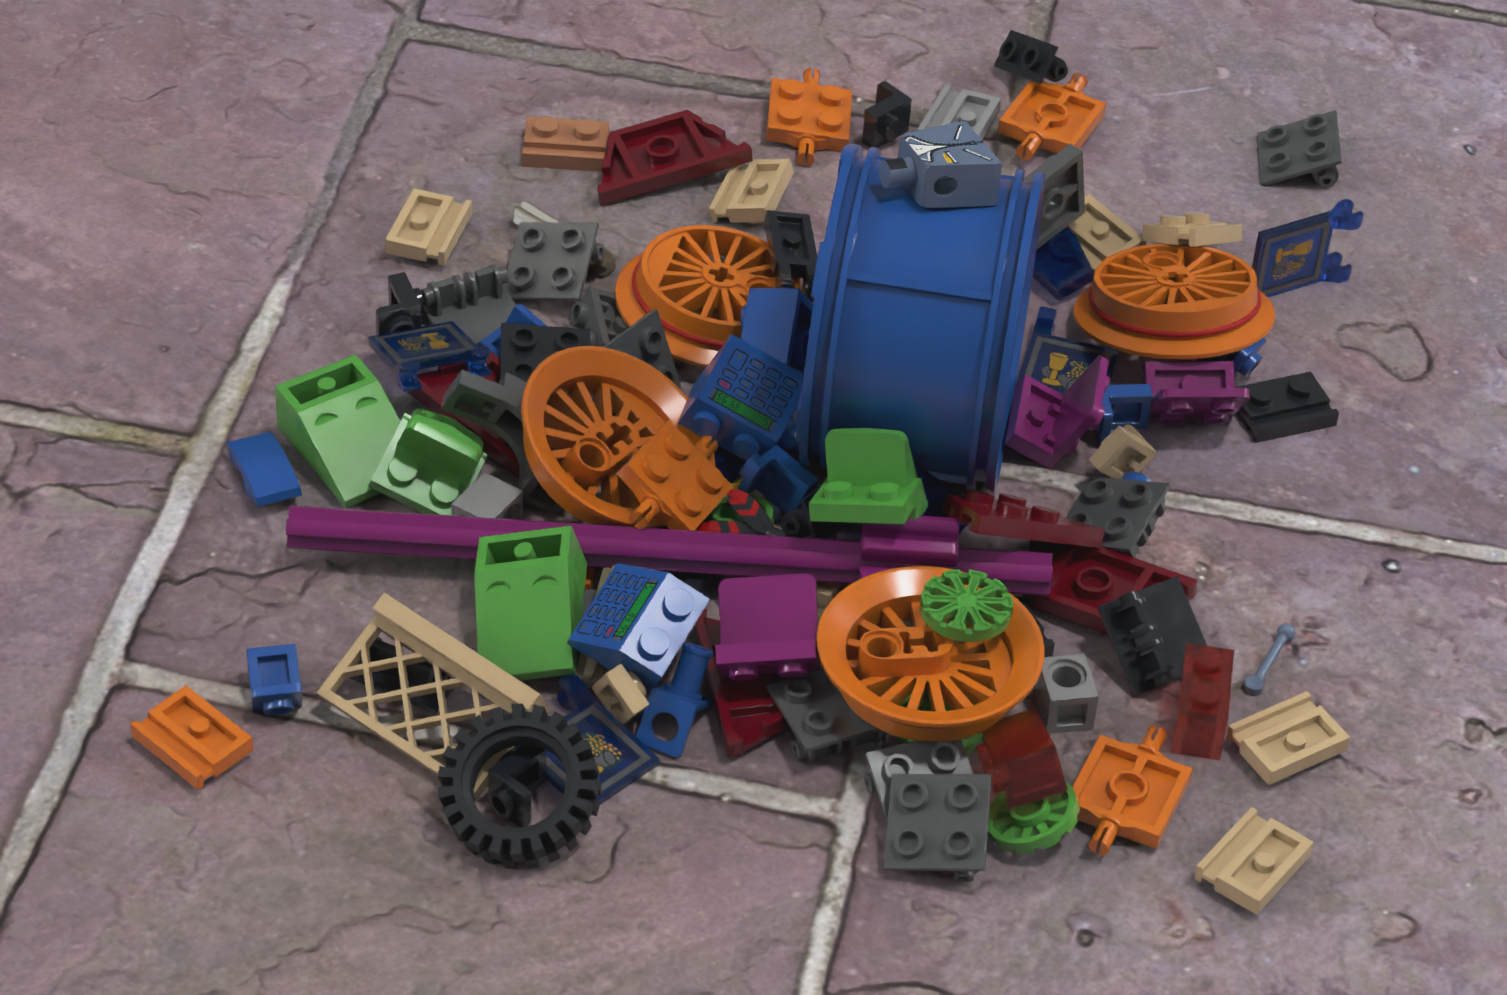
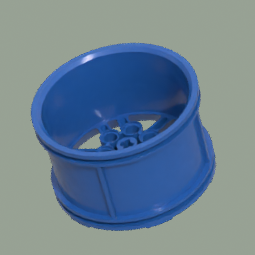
M845 145L839 160L838 178L824 242H820L811 293V299L814 304L803 386L797 405L795 442H799L800 464L812 467L817 456H820L821 468L827 469L825 437L832 429L875 428L898 430L904 432L908 437L917 478L966 485V490H975L977 481L986 482L985 492L995 496L1005 450V439L1025 330L1041 220L1045 172L1036 171L1033 182L1024 181V169L1017 168L1015 176L1001 175L996 206L925 208L916 202L905 187L885 189L882 186L879 177L880 162L892 158L881 157L880 149L876 147H871L866 158H863L861 145Z

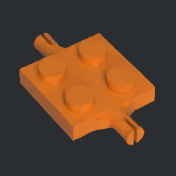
M807 68L803 72V82L795 79L772 78L769 91L765 140L786 143L798 148L797 162L801 166H803L805 156L806 166L814 163V150L842 152L845 145L849 143L852 90L834 85H819L820 72L816 68H814L813 78H811L812 68Z
M1080 73L1073 74L1066 85L1051 84L1045 81L1039 84L1030 80L999 119L998 133L1022 142L1016 149V154L1020 159H1023L1025 156V161L1030 160L1038 148L1057 154L1070 143L1078 149L1082 147L1105 116L1106 102L1088 97L1081 92L1088 84L1084 74H1081L1080 78Z
M668 420L616 473L634 492L637 500L640 502V505L629 515L631 524L642 516L634 526L635 528L644 529L655 518L669 529L695 531L728 494L733 485L722 475L718 468L707 460L718 448L716 440L707 448L705 447L713 439L712 436H702L694 446L688 437Z
M1156 725L1148 727L1141 744L1122 743L1099 735L1072 786L1080 806V813L1077 815V819L1097 828L1088 843L1089 849L1094 854H1096L1100 846L1099 855H1107L1117 835L1154 849L1158 848L1188 788L1193 768L1169 760L1159 752L1167 738V733L1163 728L1160 727L1156 734Z

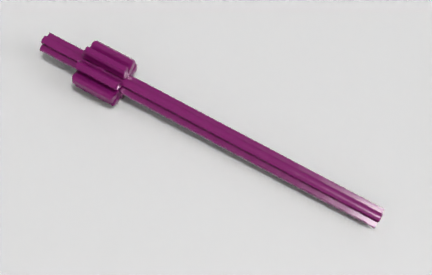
M293 505L289 506V518L286 520L287 548L476 560L479 537L572 526L587 561V567L612 568L613 565L620 563L663 572L738 577L808 573L817 582L852 584L861 578L884 570L910 566H931L954 570L960 569V571L968 573L969 569L988 574L987 578L1000 580L1010 594L1050 596L1053 573L1052 553L958 547L959 523L956 518L919 516L917 520L908 518L905 524L862 523L861 541L659 528L637 529L627 526Z

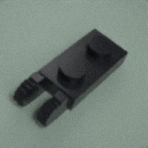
M767 210L764 227L772 274L776 276L775 288H792L793 283L791 279L802 278V292L813 302L811 293L817 263V251L810 215Z

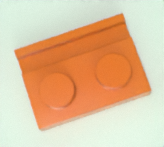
M187 685L149 710L148 717L139 723L135 720L130 724L132 738L198 791L204 787V781L210 776L218 777L254 751L253 739L249 734Z

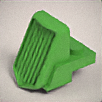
M419 408L414 410L411 415L404 413L368 486L423 514L452 515L451 504L476 481L486 460L487 453L483 452L482 439L453 418Z
M875 428L832 429L825 437L828 477L809 502L810 521L905 524L908 518L917 520L919 516L924 514L928 507V500H926L922 479L917 478L908 437L904 432Z

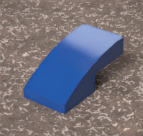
M271 431L227 442L229 459L242 474L244 490L257 507L302 495L295 472L284 450Z

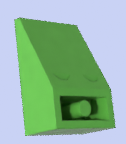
M356 354L276 385L277 427L341 504L347 508L380 494L381 492L368 485L400 423V419L378 379Z
M572 526L479 537L474 573L477 652L520 681L576 674L578 650L567 644V641L582 618L587 561Z

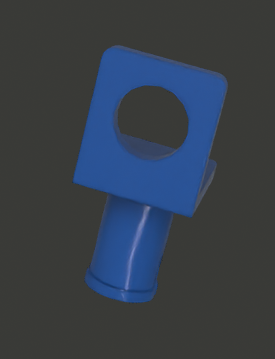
M688 642L682 645L683 649L672 682L651 689L648 698L649 705L644 710L635 738L637 743L673 757H680L683 754L696 712L711 707L713 703L712 698L706 697L699 692L713 651ZM659 713H670L678 722V733L670 741L657 738L653 732V720Z

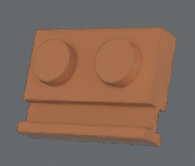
M527 116L522 150V167L602 172L603 159L607 154L606 145L610 122L592 119L574 120L549 116Z

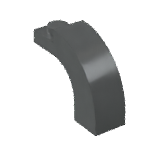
M461 370L443 395L441 410L485 426L500 435L509 444L517 458L520 472L518 489L523 491V502L558 515L563 508L547 494L537 481L529 466L524 450L521 402L526 382L506 372L500 382L495 383L479 375Z

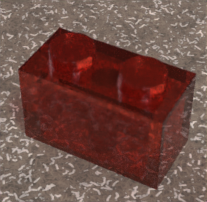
M1192 643L1185 644L1177 687L1171 753L1220 760L1229 717L1234 650Z
M1036 708L1004 717L992 727L981 732L983 743L975 746L984 774H992L991 790L993 794L1002 792L1010 809L1068 791L1056 746Z

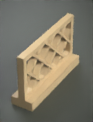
M383 593L372 607L376 615L317 691L320 698L437 776L439 766H445L436 760L444 759L443 754L447 746L453 749L456 748V746H452L450 723L473 719L480 715L484 722V716L491 715L490 709L501 707L502 711L506 714L512 713L511 704H523L526 712H532L533 705L545 707L546 712H549V708L540 693L386 593ZM381 632L395 640L397 657L370 662L369 647ZM403 646L413 653L404 655ZM362 658V663H363V664L357 665V663H358V662L360 661V659ZM425 661L433 665L434 683L409 688L406 665ZM398 667L401 689L375 695L372 672ZM442 672L453 679L443 680ZM364 674L366 697L346 701L335 693L346 678ZM466 687L472 691L474 708L452 713L447 712L446 690ZM437 693L440 715L413 720L410 698ZM481 697L491 704L482 706ZM403 700L405 722L384 726L378 722L376 705ZM368 707L369 715L361 711L359 708ZM441 725L444 748L427 752L418 749L415 731ZM407 732L408 741L397 734ZM515 746L498 752L483 765L474 787L475 800L488 784V770L497 764L505 753L513 750Z

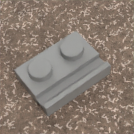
M945 84L917 131L966 121L983 140L1000 112L1001 98L967 89H962L959 93L951 91V85Z

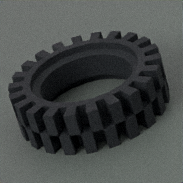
M511 704L512 713L504 714L501 707L490 709L492 719L483 722L480 715L470 720L473 726L471 732L467 734L462 728L454 736L458 745L455 749L447 746L443 754L447 763L446 767L439 766L438 778L442 787H438V795L443 805L442 810L459 841L464 842L468 851L475 856L480 853L484 861L492 865H496L497 860H501L506 868L517 869V863L525 861L529 869L539 867L538 858L544 856L548 857L550 863L560 859L559 849L566 846L571 851L578 845L577 834L581 832L587 835L592 827L589 818L591 815L597 816L600 807L597 795H601V782L598 777L600 773L587 740L583 739L580 730L573 723L569 726L565 717L554 711L552 716L547 715L545 707L533 705L532 712H526L523 704ZM517 745H533L543 748L556 756L565 768L566 786L564 795L557 808L547 818L534 825L522 828H507L494 824L485 818L477 809L474 799L476 779L483 765L493 755L505 748Z

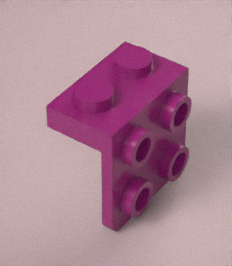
M1099 355L1063 395L1025 374L1015 386L1005 445L1049 469L1062 456L1069 457L1076 449L1080 437L1087 429L1093 431L1104 416L1105 407L1102 406L1103 394L1110 382V377L1107 376L1109 360Z
M1233 361L1145 362L1142 365L1143 384H1150L1153 394L1149 418H1158V423L1178 424L1184 422L1185 418L1202 417V423L1205 424L1226 423L1229 421V417H1233L1250 399L1248 388H1235Z
M811 574L729 578L720 582L718 593L721 644L715 645L716 665L723 677L729 676L731 680L747 681L759 678V674L778 673L781 677L793 678L806 676L808 671L821 670L816 644L818 628L817 585L815 578Z

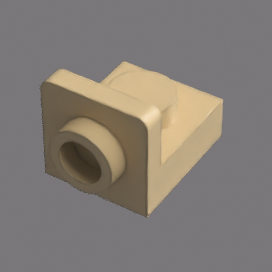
M1127 424L1124 427L1118 426L1112 434L1108 435L1089 460L1100 472L1111 478L1121 479L1127 472L1140 473L1157 452L1133 426Z
M622 664L607 672L591 687L619 728L642 713L649 705V694L646 693L641 680L633 672H627Z

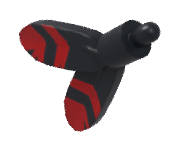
M738 489L728 491L727 501L728 507L740 522L709 521L697 527V531L790 537V533L773 526L768 515L751 495Z

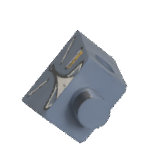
M960 121L904 133L900 138L898 158L882 160L879 165V177L885 189L905 187L916 202L925 208L996 206L1002 162L966 121Z

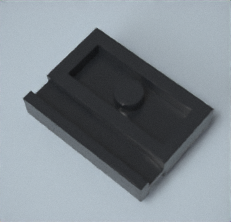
M1311 371L1235 387L1249 389L1250 399L1241 407L1237 415L1246 429L1253 431V439L1256 443L1337 425L1339 412L1337 409L1330 407L1329 397Z

